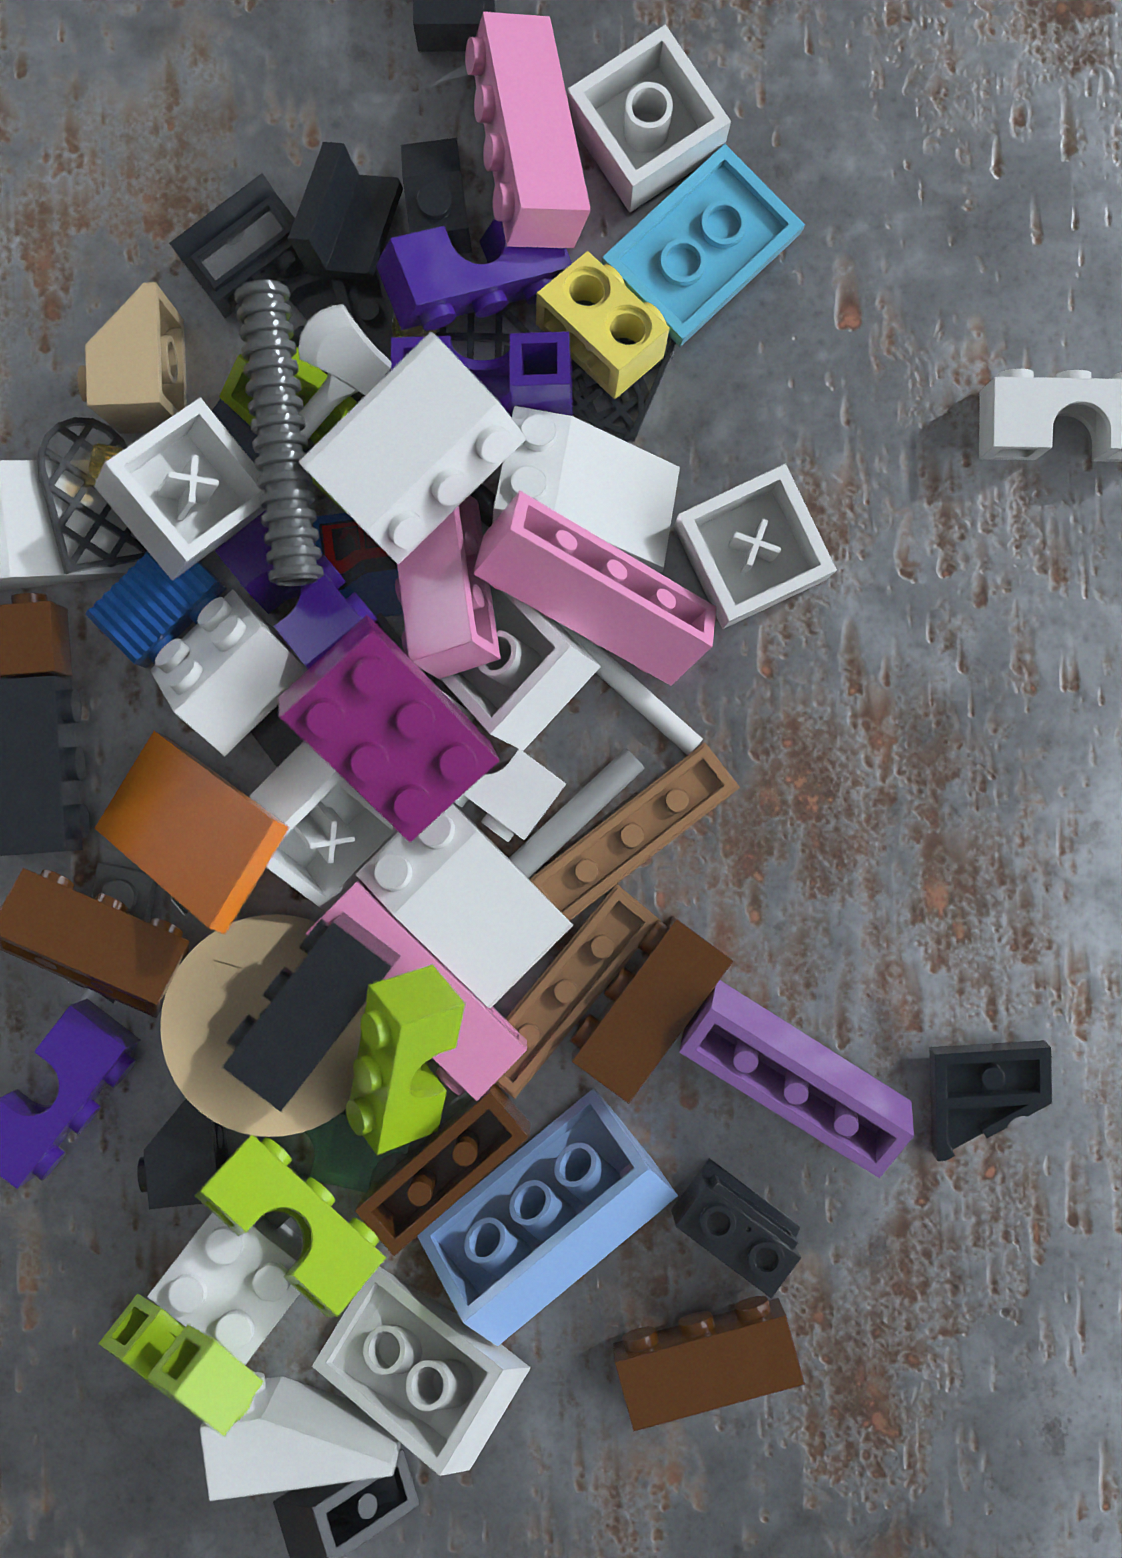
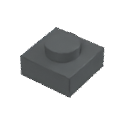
M102 862L97 865L91 898L95 899L97 894L113 897L129 908L128 914L149 923L158 884L142 870Z

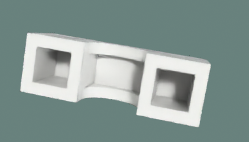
M1009 369L998 373V377H994L980 391L979 459L1036 460L1052 448L1055 418L1058 416H1069L1082 422L1088 429L1092 439V461L1122 462V372L1113 375V379L1091 378V372L1086 370L1062 371L1057 373L1055 378L1034 377V372L1029 369Z
M445 694L471 722L474 720L475 717L470 711ZM519 749L502 770L481 777L455 803L463 808L470 799L487 812L481 822L507 842L511 840L514 834L525 840L564 789L566 783Z

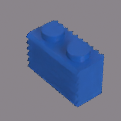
M147 551L142 558L137 560L133 567L129 568L125 575L120 577L117 583L112 585L109 591L103 594L101 599L95 602L93 607L86 611L85 615L135 665L147 668L152 662L155 664L158 653L166 644L177 639L192 622L197 624L198 616L204 607L212 600L218 598L227 588L201 561L172 581Z

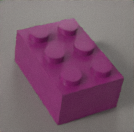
M368 615L362 618L278 697L280 717L410 843L500 761L489 739Z

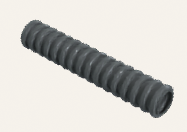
M257 280L242 285L234 294L237 304L241 305L237 310V318L239 322L244 324L239 329L241 340L246 342L241 348L243 358L249 361L243 367L246 378L251 379L246 385V393L253 398L248 404V411L256 417L251 421L250 427L251 431L258 435L252 442L254 451L260 453V456L255 460V468L262 472V475L257 479V486L259 489L264 490L265 493L259 498V503L262 508L267 509V513L261 519L262 524L265 527H269V532L264 535V543L271 546V551L266 554V561L272 564L274 570L268 573V578L271 583H275L278 586L306 585L317 582L318 579L324 576V572L321 566L316 565V560L322 556L320 548L314 546V542L319 539V532L317 529L312 528L311 524L317 520L315 510L309 507L315 501L314 493L307 490V486L313 482L312 476L299 463L306 455L303 449L308 446V440L306 435L300 433L306 427L304 417L298 415L304 408L302 399L296 396L301 390L299 379L294 378L299 372V366L296 360L291 359L297 353L295 343L289 340L295 334L292 323L288 322L292 317V309L290 305L285 303L290 298V292L287 286L277 281Z

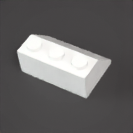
M430 332L299 463L399 565L527 438L498 400L443 342Z

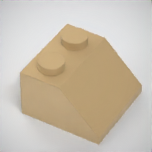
M156 282L143 283L86 343V365H80L77 374L78 389L83 402H87V406L119 434L149 433L187 407L184 319Z

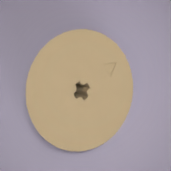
M280 914L260 915L235 921L230 925L225 935L215 931L202 940L180 964L167 989L161 1015V1041L169 1071L180 1091L193 1106L214 1122L228 1129L244 1134L266 1137L297 1134L328 1122L346 1109L347 1102L350 1101L354 1078L353 1062L358 1054L361 1036L360 1020L365 1012L364 1005L281 1112L222 1068L234 1052V1049L226 1044L232 1033L248 1014L257 1020L266 1010L265 1008L271 1003L262 995L274 978L285 966L294 973L307 956L299 946L307 936L305 933L316 923L314 921Z

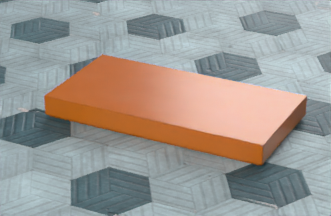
M153 731L94 829L204 925L225 935L290 827L170 738Z

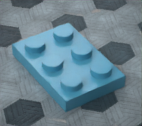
M724 143L602 257L601 264H608L615 268L622 276L626 287L643 303L649 302L661 312L666 324L670 327L669 337L681 347L801 234L805 224Z

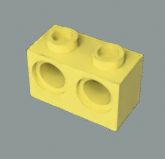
M589 251L585 252L537 292L535 324L544 332L569 331L571 358L614 399L619 397L664 358L670 327L666 324L661 312L649 302L643 303L626 287L622 276L615 268L608 264H601ZM581 300H587L593 302L595 305L583 306L576 302ZM628 338L636 343L624 345L617 342L616 339Z

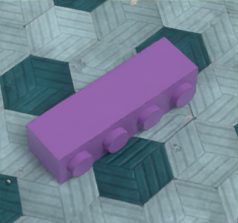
M719 980L684 1028L679 1053L879 1179L914 1137L911 1100Z

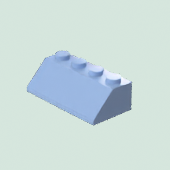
M593 1088L449 1207L417 1237L462 1322L499 1346L677 1198L678 1195L651 1156Z

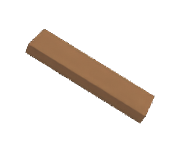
M704 742L529 880L570 921L728 798L740 786Z
M618 884L609 891L505 1018L527 1040V1051L495 1082L514 1099L638 950L639 944L657 920H660Z

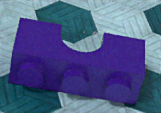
M494 217L479 241L487 264L472 263L461 257L452 246L445 226L390 238L376 267L401 330L422 325L424 330L431 331L450 324L460 315L475 312L476 317H487L503 310L508 303L524 299L529 305L536 304L537 292L572 264L566 248L507 247L502 221H496Z
M569 331L510 333V350L505 355L490 360L466 358L454 350L451 336H437L498 400L511 418L514 406L573 416L572 361ZM425 337L391 338V370Z
M266 509L216 549L215 552L243 588L268 614L286 600L300 596L292 612L274 627L309 669L366 615L374 622L378 619L355 592L347 599L342 596L338 588L345 584L346 581L324 554L320 559L316 560V565L321 566L324 572V576L318 579L317 582L299 586H278L275 583H271L268 573L274 570L272 564L266 561V554L271 551V546L264 543V535L269 532V527H265L261 519L267 513Z
M88 998L69 1005L34 1051L48 1062L57 1074L59 1091L55 1102L52 1105L38 1104L18 1089L0 1097V1176L16 1189L34 1177L43 1181L55 1169L66 1153L59 1146L71 1130L76 1134H80L101 1108L94 1100L107 1084L115 1088L126 1077L137 1061L130 1054L141 1040Z

